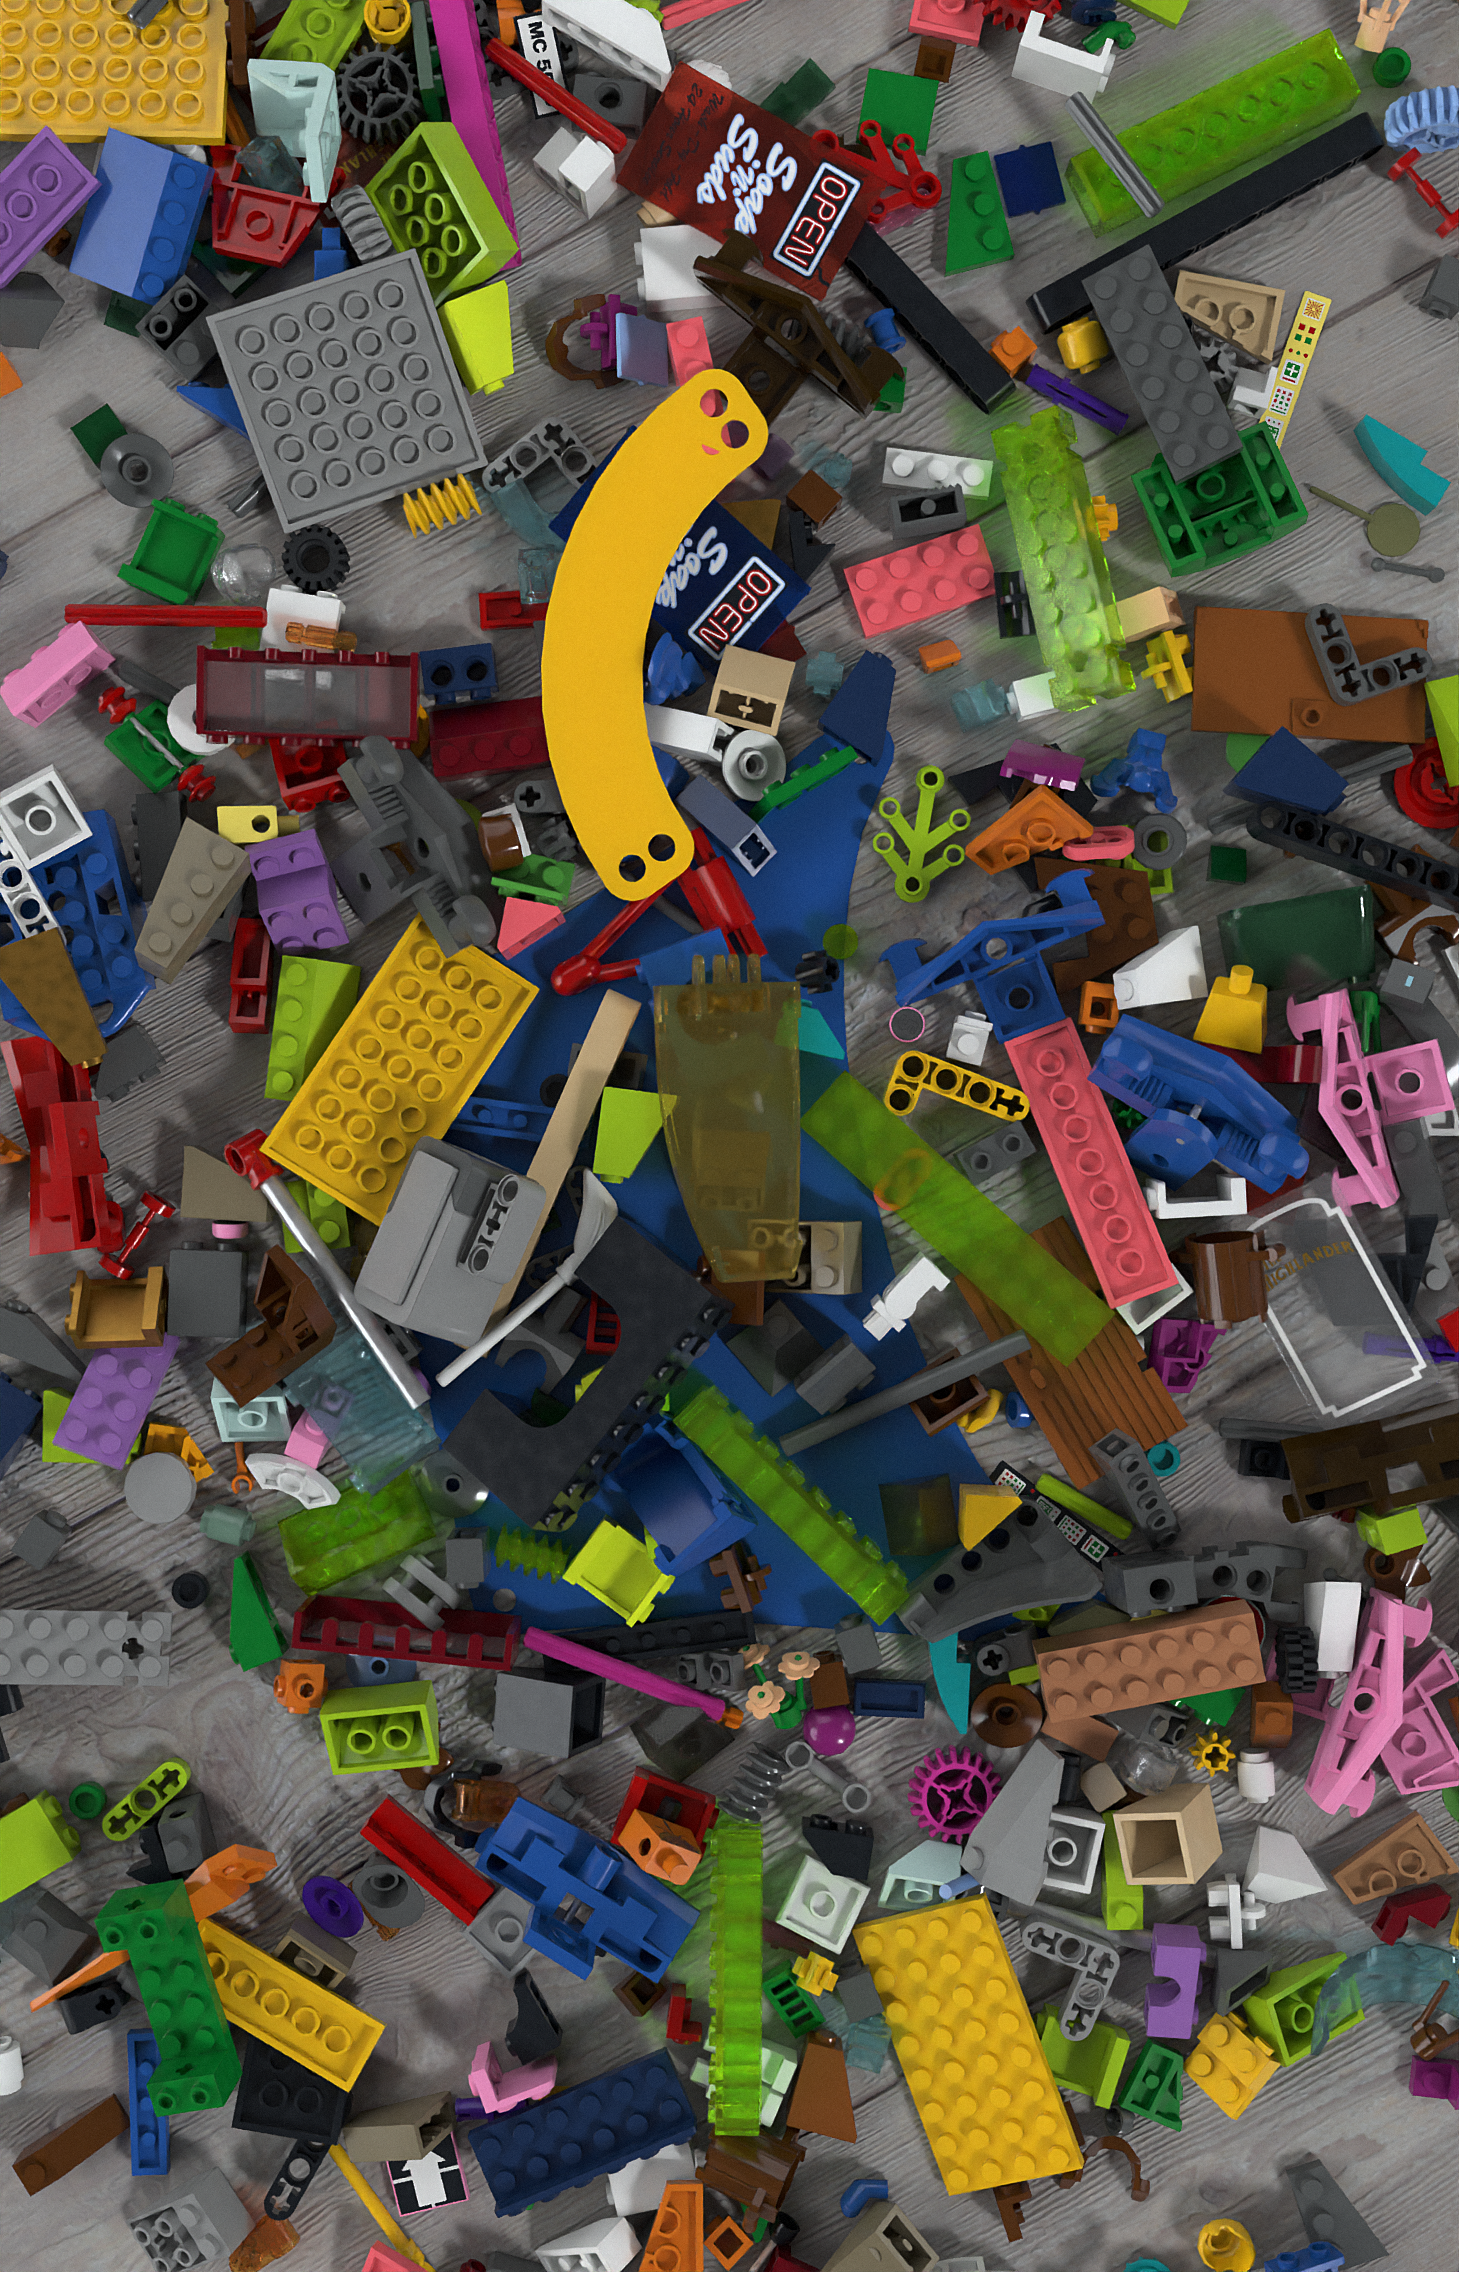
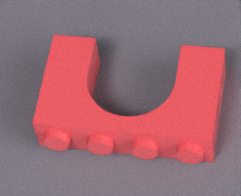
M702 316L666 324L668 352L676 387L683 386L692 377L704 370L714 369ZM719 390L707 391L701 398L700 405L702 411L709 417L721 416L724 410ZM726 424L722 429L721 436L723 442L732 448ZM702 444L703 450L710 455L720 452Z

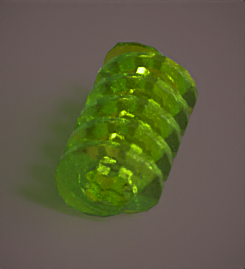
M504 1522L494 1556H496V1567L502 1568L505 1562L509 1560L510 1572L514 1573L522 1564L524 1576L528 1577L535 1568L537 1569V1579L539 1581H542L547 1573H550L551 1584L556 1585L563 1576L572 1543L563 1551L562 1539L558 1538L550 1547L548 1535L546 1534L537 1543L535 1542L533 1530H530L525 1538H521L520 1526H517L511 1534H508L507 1522Z

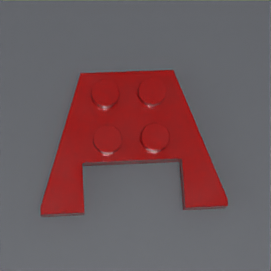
M225 143V146L210 145L213 168L216 169L212 180L214 203H211L213 249L220 255L284 269L331 202V198L336 195L345 182L346 174L344 170L335 167L327 202H312L310 186H305L302 196L299 197L237 183L246 156L243 148Z

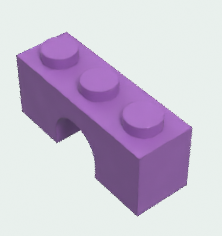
M1154 1923L1150 1951L1154 1976L1170 1977L1172 1980L1163 1984H1146L1143 2009L1147 2036L1190 2039L1192 2024H1198L1199 2008L1198 2002H1195V1996L1202 1993V1973L1199 1972V1965L1206 1962V1943L1200 1941L1197 1926Z

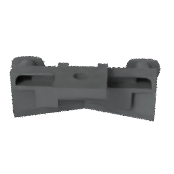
M382 735L365 737L359 744L363 753L348 759L337 768V771L372 832L364 836L329 864L362 923L366 926L376 921L410 896L447 959L474 944L476 946L489 944L501 929L504 910L497 890L491 885L492 875L481 851L473 819L411 750H396L391 742ZM405 841L421 869L399 883L379 848Z

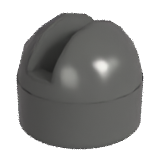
M1112 2104L1109 2109H1106L1105 2126L1109 2133L1112 2135H1125L1134 2129L1133 2120H1136L1134 2112L1121 2107L1120 2104Z

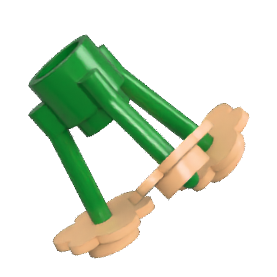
M761 1643L744 1645L738 1650V1653H743L744 1670L752 1667L761 1686H753L748 1691V1698L750 1700L745 1704L747 1711L752 1712L753 1716L758 1720L765 1719L770 1714L778 1729L793 1728L802 1719L801 1710L807 1708L804 1699L803 1677H812L814 1671L820 1667V1661L817 1658L810 1657V1654L807 1652L786 1653L782 1656V1662L779 1663L778 1670L785 1673L787 1679L795 1680L796 1696L788 1691H784L782 1687L775 1686L772 1681H768L759 1665L764 1659L763 1656L770 1652L769 1645H761Z

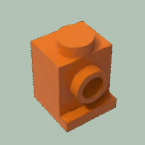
M1017 326L1011 333L1005 330L998 335L990 346L992 348L988 353L1013 379L1033 360L1038 347Z
M1085 981L1081 984L1082 990L1077 1024L1086 1025V1033L1106 1035L1107 1028L1114 1029L1119 1018L1120 1010H1118L1117 999L1114 994V984ZM1095 1002L1100 1003L1103 1008L1099 1016L1091 1012V1006Z

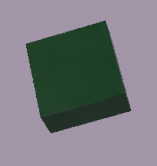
M107 403L70 428L99 470L106 448L117 438L129 434Z

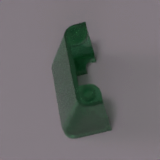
M1370 884L1232 909L1216 915L1227 977L1230 978L1233 966L1246 965L1254 971L1252 983L1264 985L1267 987V992L1343 978L1348 979V985L1370 981L1369 974L1376 972L1373 897Z

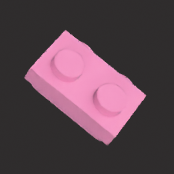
M489 2041L477 2046L475 2058L472 2061V2071L468 2075L469 2085L475 2097L480 2096L486 2114L495 2110L499 2113L506 2112L515 2107L517 2102L529 2097L532 2100H536L549 2094L551 2088L555 2086L558 2061L555 2055H551L503 2073L492 2043Z

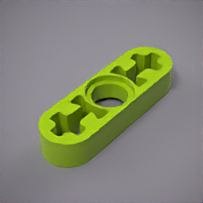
M178 1757L165 1760L106 1814L102 1822L104 1834L113 1841H123L129 1838L188 1783L191 1770L187 1762ZM177 1769L180 1772V1775L177 1777L178 1781L174 1779L162 1789L159 1783L168 1775V1770L174 1771ZM142 1790L151 1791L156 1798L155 1806L152 1808L142 1807L137 1800L138 1793ZM131 1809L134 1815L126 1822L125 1828L120 1827L116 1829L113 1825L116 1818H122Z

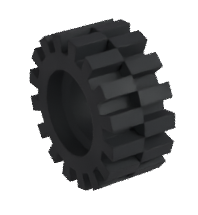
M315 524L311 525V529L301 528V532L297 535L293 531L289 535L292 540L290 542L285 541L283 547L286 551L282 553V560L285 564L283 568L289 578L297 587L306 590L309 594L315 595L317 591H326L328 589L332 591L337 590L338 587L336 585L339 582L343 584L346 580L345 573L350 571L348 564L350 556L340 537L335 532L333 533L330 528L323 526L322 529ZM313 547H321L329 553V564L325 570L319 573L309 572L303 565L305 553Z
M1279 1627L1277 1629L1275 1637L1277 1643L1275 1645L1276 1674L1279 1676L1278 1683L1283 1693H1314L1317 1688L1316 1681H1318L1317 1670H1319V1664L1316 1657H1318V1652L1315 1650L1316 1640L1313 1639L1314 1633L1310 1627Z

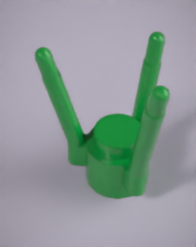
M1350 991L1349 999L1355 1022L1362 1023L1361 1051L1363 1053L1368 1052L1371 1023L1374 1054L1382 1052L1379 1020L1381 1005H1378L1379 994L1367 991Z

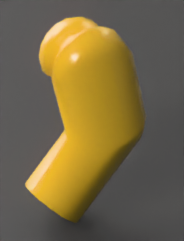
M992 1388L988 1389L987 1393L991 1399L980 1405L979 1409L974 1413L969 1412L956 1421L957 1426L964 1428V1432L974 1433L992 1422L1004 1399V1395L1000 1391Z

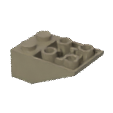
M747 1220V1249L765 1252L764 1292L832 1295L862 1292V1221Z
M874 2202L820 2272H931L940 2257L896 2203Z

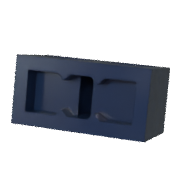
M491 643L419 652L424 693L429 701L435 700V704L445 705L455 703L456 697L470 696L471 700H484L491 698V693L499 692L495 652ZM474 666H485L487 674L484 679L480 681L469 679V672ZM449 670L451 672V680L446 685L438 686L434 684V676L438 671Z

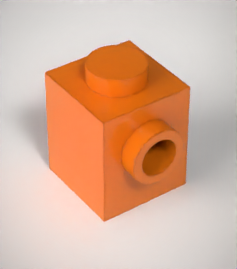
M718 2214L703 2230L708 2235L703 2240L704 2245L727 2271L754 2244L751 2238L729 2214L724 2219Z

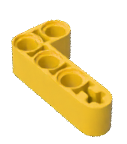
M914 1050L899 1056L882 1098L885 1110L895 1116L909 1114L916 1106L922 1089L1009 1122L1022 1120L1026 1117L1030 1108L1029 1099L1020 1090ZM908 1057H915L921 1062V1072L916 1077H909L903 1071V1062ZM943 1069L949 1070L954 1075V1085L949 1090L939 1088L936 1083V1076ZM977 1082L985 1085L988 1091L987 1098L982 1103L974 1102L969 1094L971 1086ZM996 1089L1001 1090L997 1097L1003 1100H1012L1015 1096L1016 1104L1020 1106V1110L1018 1112H1011L1008 1115V1108L998 1103L994 1104V1110L990 1109V1105L996 1098ZM895 1090H903L909 1098L907 1107L900 1111L894 1109L889 1101L890 1095Z

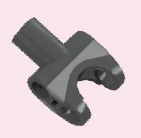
M566 1284L555 1294L543 1314L535 1310L506 1335L496 1357L495 1364L503 1368L510 1357L512 1358L518 1351L523 1349H532L539 1352L544 1357L547 1367L544 1377L546 1380L539 1392L547 1396L568 1372L587 1342L570 1330L590 1299L579 1290Z

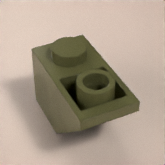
M1091 1598L1051 1618L1045 1629L1049 1635L1057 1636L1128 1622L1130 1614L1119 1610L1115 1605Z

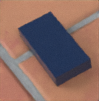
M854 1677L853 1716L924 1719L926 1682L924 1680Z

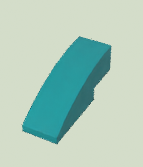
M1366 414L1353 430L1363 452L1377 473L1394 492L1425 516L1436 508L1451 482L1420 464L1428 451Z
M958 1632L938 1642L931 1643L927 1641L936 1684L948 1715L960 1734H967L971 1663L967 1654H957Z

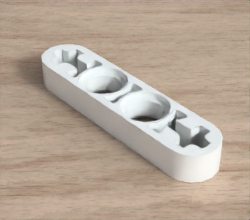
M0 830V840H3L0 843L1 853L6 858L11 854L13 855V859L0 863V893L24 936L28 938L39 934L40 931L35 928L30 932L29 927L38 926L48 918L49 923L42 924L45 931L59 927L66 944L65 934L32 875L24 866L4 832ZM11 867L19 868L22 873V880L15 887H7L2 880L4 871ZM29 899L37 900L40 905V912L33 919L23 918L20 912L22 903Z

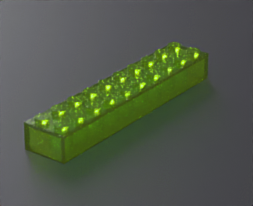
M846 1070L797 1122L799 1127L1065 1367L1069 1366L1116 1314Z

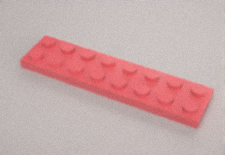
M1072 1018L1063 1019L1004 1042L1005 1050L1021 1090L1029 1099V1110L1109 1309L1112 1310L1179 1284L1100 1087L1087 1080L1092 1068Z

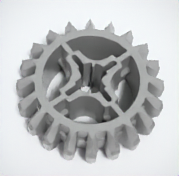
M361 186L347 187L331 198V207L361 266L398 254L373 204Z

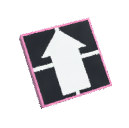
M454 2130L422 2160L386 2161L400 2217L469 2200L470 2192Z

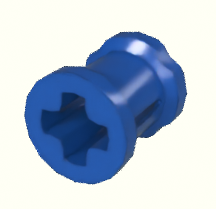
M886 308L866 318L864 326L866 329H870L876 345L892 354L905 346L906 339L900 336L893 320L895 316L894 310Z

